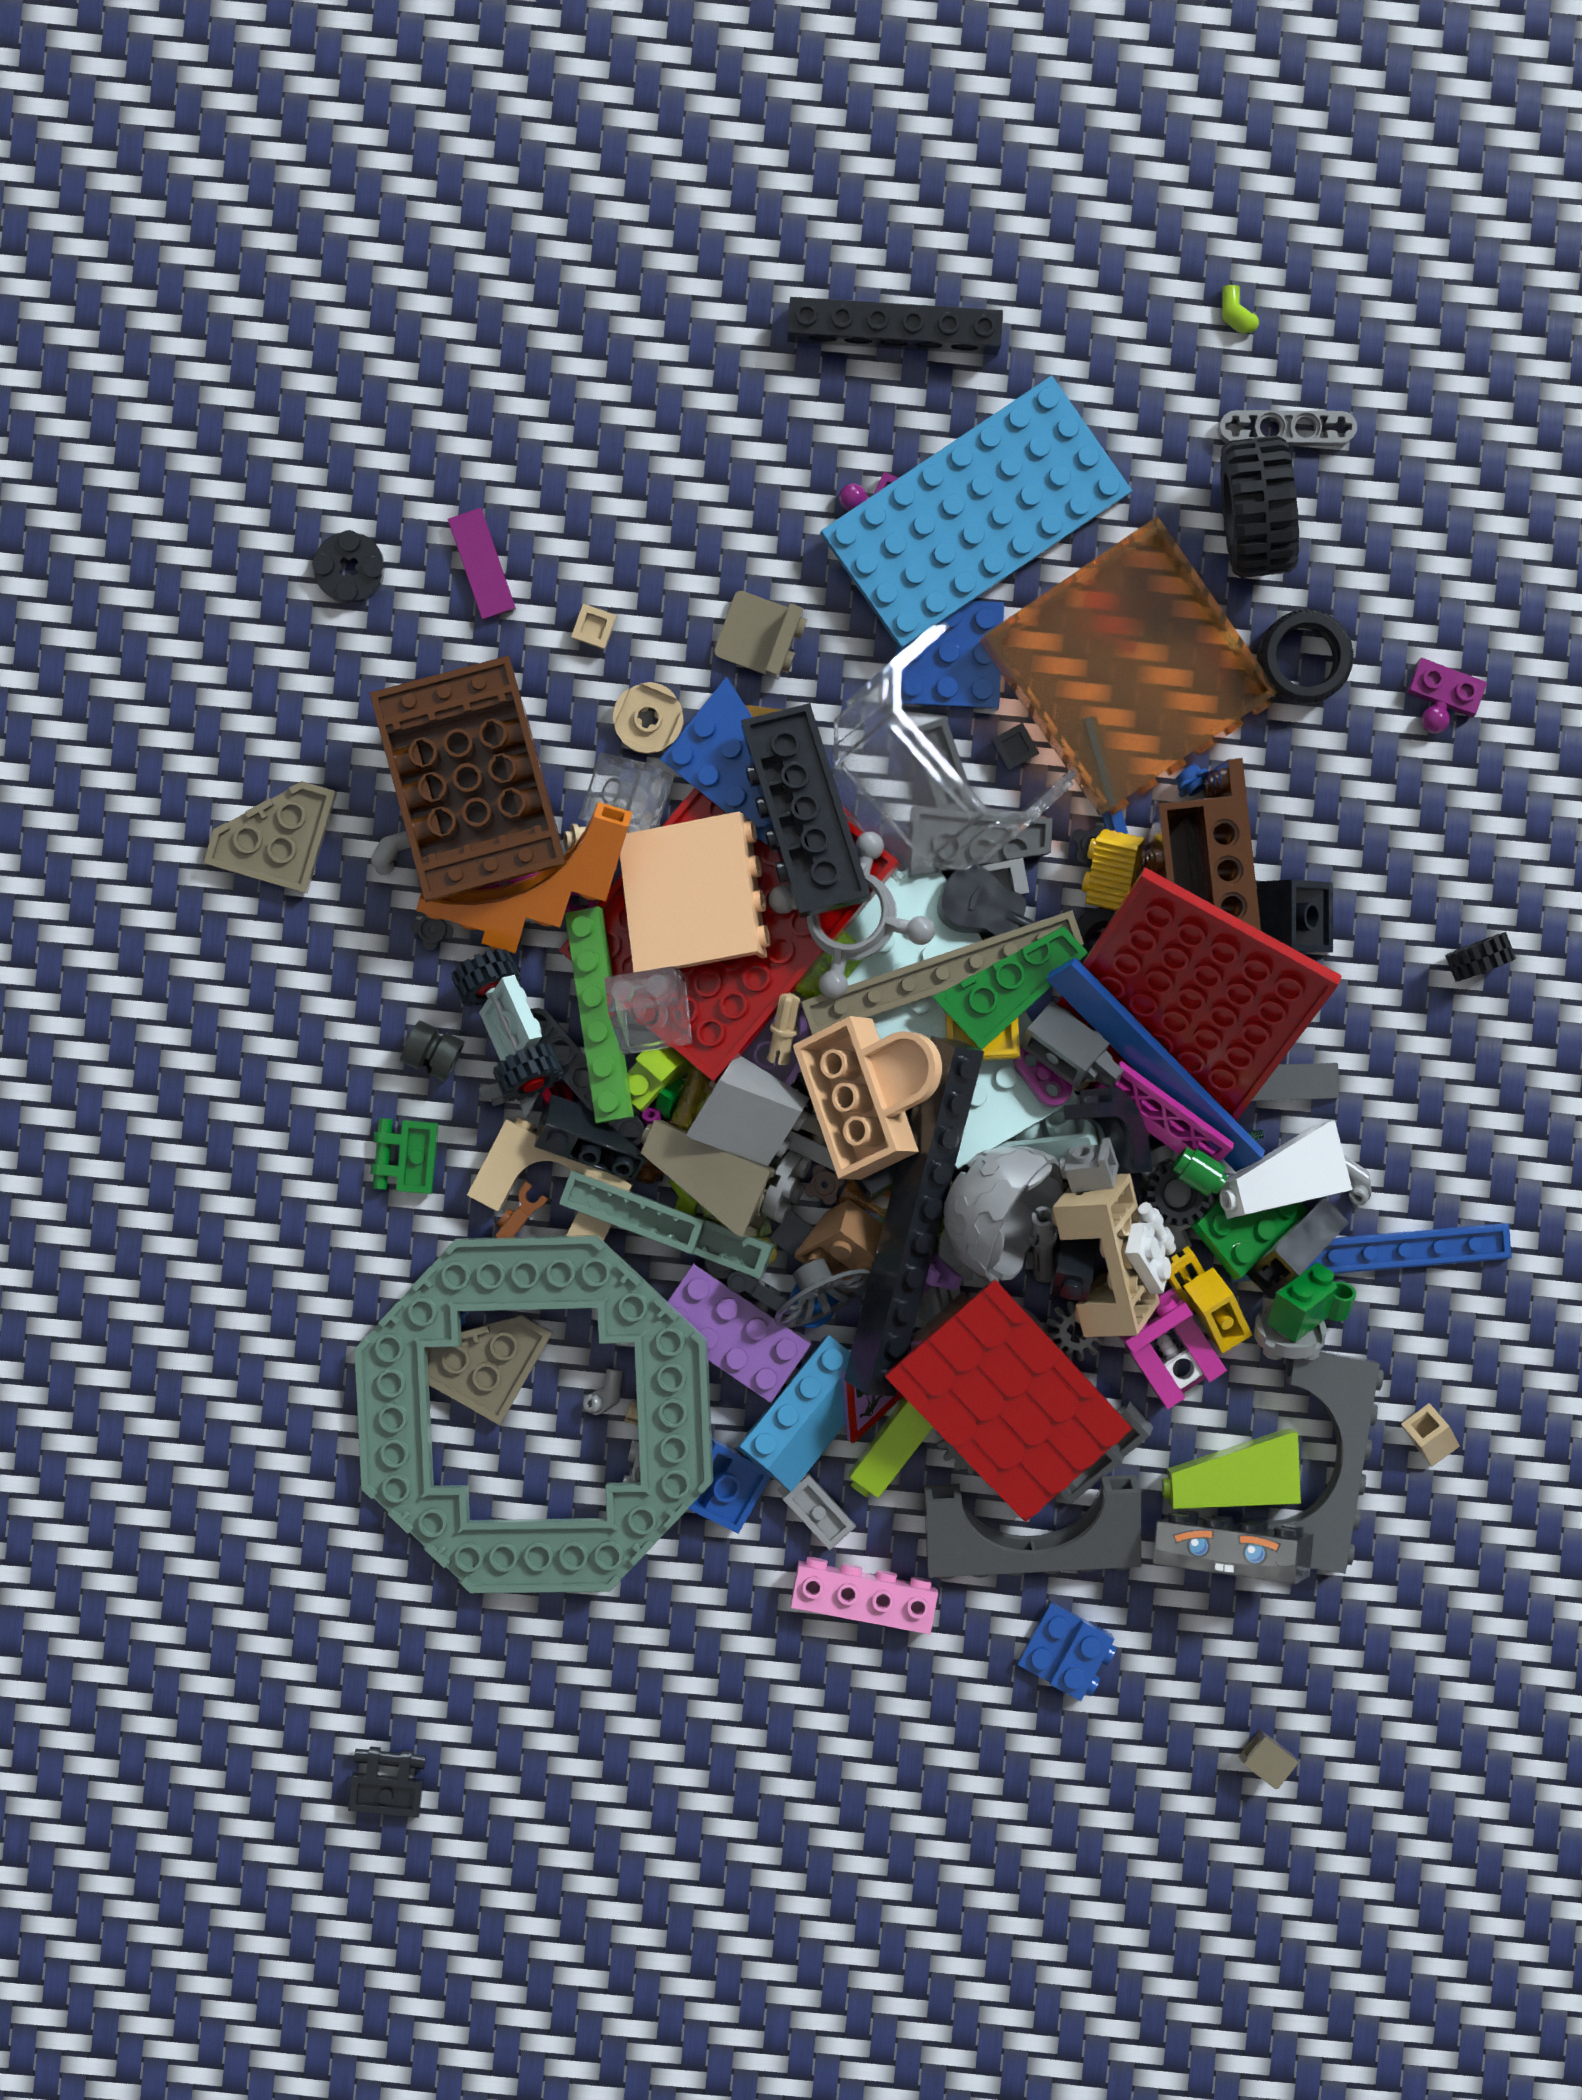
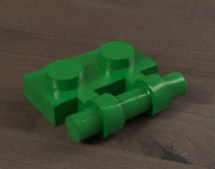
M379 1118L378 1132H374L373 1142L377 1143L375 1163H371L370 1174L374 1175L373 1189L386 1190L388 1176L397 1177L396 1191L433 1194L439 1123L402 1120L401 1134L392 1133L393 1119ZM391 1144L400 1145L398 1165H389Z

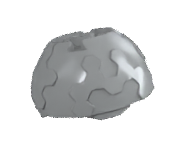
M1026 1146L997 1147L977 1153L967 1163V1166L970 1167L968 1173L961 1172L957 1176L944 1204V1225L956 1257L979 1278L989 1283L994 1278L998 1282L1001 1280H1012L1022 1270L1024 1258L1032 1246L1029 1240V1231L1033 1226L1032 1213L1036 1214L1035 1209L1041 1206L1052 1209L1065 1190L1060 1172V1163L1056 1157L1042 1150Z

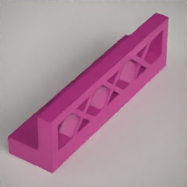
M1120 1061L1118 1063L1124 1069V1072L1114 1087L1126 1092L1134 1101L1142 1116L1146 1131L1178 1154L1187 1146L1192 1150L1197 1148L1220 1162L1233 1150L1234 1143L1124 1062ZM1096 1082L1094 1089L1107 1087ZM1206 1141H1212L1220 1148L1215 1151Z

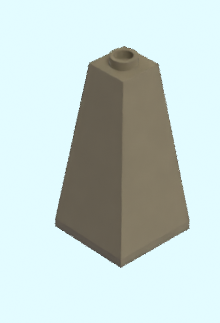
M654 1120L653 1125L649 1124L641 1138V1144H644L641 1154L734 1234L742 1238L758 1236L766 1218L762 1214L764 1198L769 1185L774 1186L778 1177L775 1174L778 1167L771 1164L765 1166L686 1136L688 1130L664 1120Z

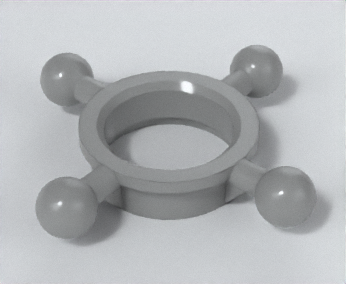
M875 832L862 833L855 843L868 888L877 894L881 904V917L875 931L868 938L858 943L842 944L826 936L821 926L820 914L807 917L808 928L812 938L823 951L833 956L830 970L825 972L819 980L821 993L831 999L841 997L847 990L848 982L844 975L846 962L865 959L876 954L888 943L894 932L907 935L909 940L917 945L929 943L935 935V926L927 917L917 916L910 921L897 918L896 903L891 892L882 881L870 874L873 860L877 859L884 849L882 838ZM780 885L770 892L769 905L775 912L786 914L793 909L797 910L792 892H789L788 886Z

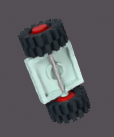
M496 949L493 953L492 950L485 951L484 955L479 953L474 955V959L463 961L464 965H458L455 968L456 971L452 972L451 978L464 1005L473 1006L475 1004L480 1006L486 1001L479 1013L500 1059V1062L497 1063L498 1066L493 1069V1074L504 1099L509 1101L517 1099L520 1101L526 1096L528 1098L534 1097V1094L537 1092L540 1094L545 1092L547 1087L552 1088L555 1085L554 1082H559L564 1073L553 1048L549 1044L545 1046L544 1044H538L536 1046L542 1037L540 1024L530 1011L524 989L519 986L521 976L511 953L506 949L503 951L502 949Z

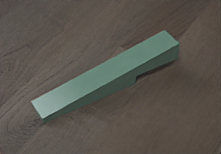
M573 1170L570 1172L559 1202L560 1205L758 1279L764 1277L775 1244L753 1236L742 1238L734 1234L726 1226Z

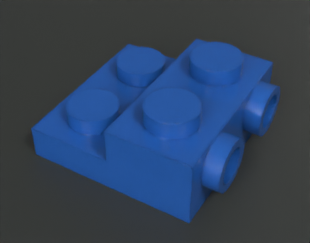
M712 1438L714 1481L688 1509L739 1534L771 1476L748 1457L740 1454L736 1449Z
M1049 1601L1017 1660V1665L1048 1681L1051 1686L1082 1701L1085 1694L1091 1697L1095 1692L1100 1680L1096 1673L1102 1663L1108 1665L1111 1662L1117 1647L1112 1644L1115 1639L1111 1633Z

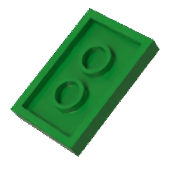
M1218 1197L1203 1212L1205 1215L1201 1219H1196L1195 1223H1192L1190 1226L1231 1277L1236 1280L1242 1278L1307 1209L1299 1202L1227 1219L1225 1210L1222 1208L1220 1198Z

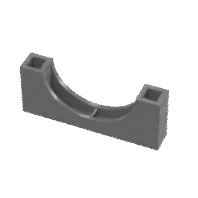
M1321 1351L1319 1357L1314 1360L1288 1358L1285 1382L1312 1393L1321 1402L1330 1416L1336 1437V1460L1331 1478L1322 1494L1304 1511L1286 1519L1262 1521L1268 1522V1528L1270 1529L1282 1528V1525L1304 1527L1303 1533L1314 1534L1311 1568L1346 1574L1347 1565H1352L1355 1554V1546L1351 1544L1353 1530H1358L1360 1524V1509H1356L1358 1496L1364 1494L1366 1487V1475L1362 1474L1364 1460L1368 1461L1370 1459L1372 1451V1440L1368 1439L1370 1425H1375L1378 1414V1406L1374 1404L1376 1390H1381L1384 1373L1383 1370L1379 1369L1380 1363L1374 1360Z
M1137 1474L1101 1476V1484L1096 1499L1079 1519L1060 1530L1034 1536L1003 1533L980 1522L965 1505L959 1483L924 1485L926 1561L929 1578L951 1579L955 1576L983 1578L993 1574L1019 1576L1024 1573L1033 1572L1056 1574L1060 1571L1072 1570L1092 1572L1096 1569L1114 1568L1116 1570H1128L1131 1567H1141V1490Z

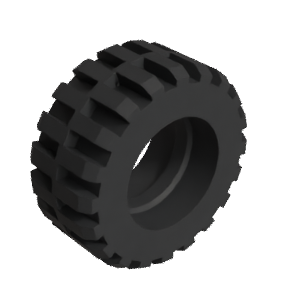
M1278 435L1229 441L1221 449L1220 479L1224 531L1232 572L1241 578L1289 573L1297 567L1299 559V515L1294 469L1288 443Z

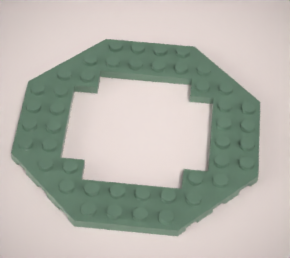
M597 1235L455 1239L411 1286L410 1290L380 1320L368 1336L354 1349L361 1490L389 1512L387 1515L407 1534L411 1533L425 1547L424 1550L443 1568L447 1567L461 1581L460 1584L469 1593L610 1592L714 1481L708 1340ZM597 1308L599 1344L634 1343L640 1482L607 1483L605 1485L607 1518L470 1520L469 1485L434 1486L427 1347H459L462 1345L460 1311Z

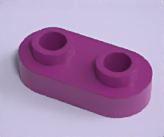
M1020 1047L1021 1059H1013V1064L1037 1100L1044 1106L1051 1108L1064 1104L1072 1094V1085L1037 1059L1036 1066H1028L1025 1062V1057L1031 1054ZM1048 1084L1056 1086L1058 1091L1056 1096L1048 1094L1046 1090Z

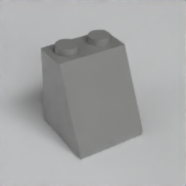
M740 1056L731 1061L686 1136L768 1166L774 1156L781 1159L792 1142V1140L787 1138L790 1130L793 1128L799 1131L809 1113L803 1109L810 1098Z

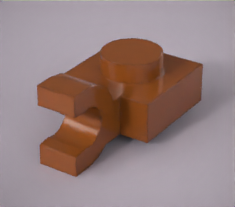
M526 1181L519 1191L518 1198L521 1205L515 1212L511 1209L505 1212L496 1224L500 1230L495 1236L497 1238L515 1237L535 1210L544 1206L549 1198L542 1195L537 1202H530L527 1199V1193L532 1188V1185Z

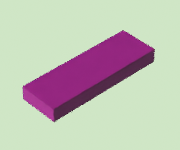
M478 508L449 518L448 522L482 620L484 621L516 610L482 509Z

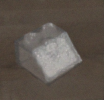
M600 752L578 819L589 823L597 803L601 802L632 812L627 833L657 828L660 825L675 775L644 762Z
M674 966L604 977L608 1014L623 1055L693 1044L686 980L683 972Z

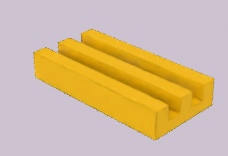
M1187 1246L1182 1249L1185 1255L1179 1258L1175 1254L1171 1257L1173 1261L1171 1264V1276L1167 1281L1179 1298L1186 1302L1192 1312L1194 1311L1193 1306L1174 1274L1179 1271L1184 1282L1188 1283L1192 1278L1185 1266L1191 1264L1197 1276L1205 1271L1193 1251Z

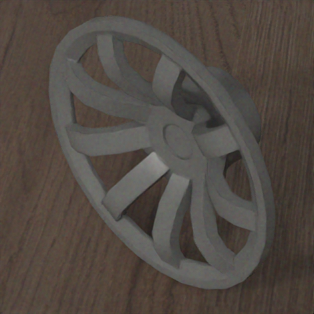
M824 1259L814 1260L801 1266L793 1273V1278L800 1293L787 1301L777 1311L775 1315L776 1324L782 1328L802 1326L838 1311L867 1290L871 1272L867 1269H857L832 1276ZM853 1276L849 1280H842V1278ZM841 1290L854 1292L852 1294H847ZM825 1293L830 1294L840 1302L830 1307ZM815 1298H817L822 1311L813 1314ZM784 1313L791 1314L787 1317H783Z

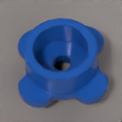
M1197 764L1183 770L1174 780L1178 786V795L1180 797L1186 795L1191 797L1201 792L1205 785L1204 779L1208 778V770L1206 768L1201 770Z

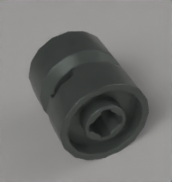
M419 1020L404 1046L400 1061L416 1069L424 1066L428 1075L446 1082L459 1059L465 1041L448 1033L440 1036L438 1028Z

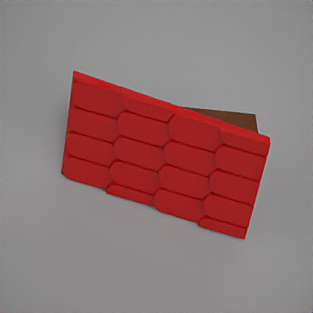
M995 1278L971 1299L964 1291L911 1337L912 1351L885 1374V1377L1025 1522L1037 1514L1050 1500L1066 1489L1073 1480L1092 1466L1097 1459L1112 1446L1120 1442L1133 1429Z

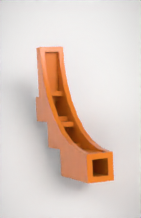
M598 802L588 826L574 846L564 854L566 865L541 871L532 877L510 885L474 889L430 902H425L422 892L416 911L424 913L432 919H445L458 923L465 929L485 931L481 944L488 945L493 950L502 949L503 951L506 949L509 952L516 953L526 918L533 919L542 926L553 925L561 927L571 891L579 893L580 896L588 900L599 899L606 902L632 812Z

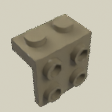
M745 591L736 592L717 641L715 655L725 661L779 680L782 671L788 673L792 665L795 652L790 651L794 638L801 639L808 619L802 618L803 608L790 603L789 607Z

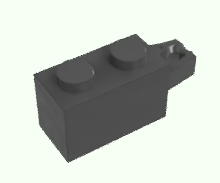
M1053 1001L1030 1024L1020 1045L1022 1049L1077 1089L1086 1079L1096 1080L1107 1088L1114 1087L1124 1072V1069L1112 1060L1113 1057L1107 1052L1110 1043L1099 1032L1088 1028L1077 1020L1069 1010L1061 1008Z

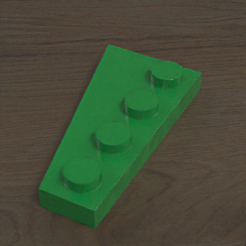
M1063 926L977 974L964 979L951 988L933 996L932 999L978 1049L983 1050L1052 987L1046 980L1052 970L1074 957L1080 961L1088 952Z

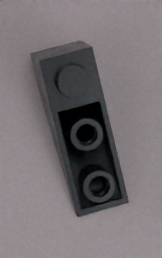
M552 1094L539 1118L534 1144L536 1148L633 1182L647 1159L641 1154L640 1149L607 1123H596L595 1114L584 1105Z

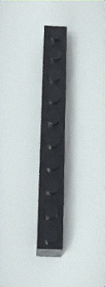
M930 1037V1040L937 1047L942 1061L940 1083L930 1098L912 1108L909 1125L919 1152L898 1163L844 1377L846 1382L867 1395L894 1397L897 1395L898 1390L885 1377V1374L907 1356L943 1215L944 1204L949 1192L984 1055L983 1050L960 1040Z

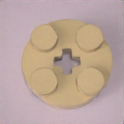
M646 682L627 689L620 695L613 710V722L617 735L625 746L638 753L652 754L665 751L677 739L683 729L684 718L681 704L670 689L658 683ZM649 709H653L655 711L654 717L658 719L657 724H650L648 728L642 727L643 721L638 718L640 712L647 713Z

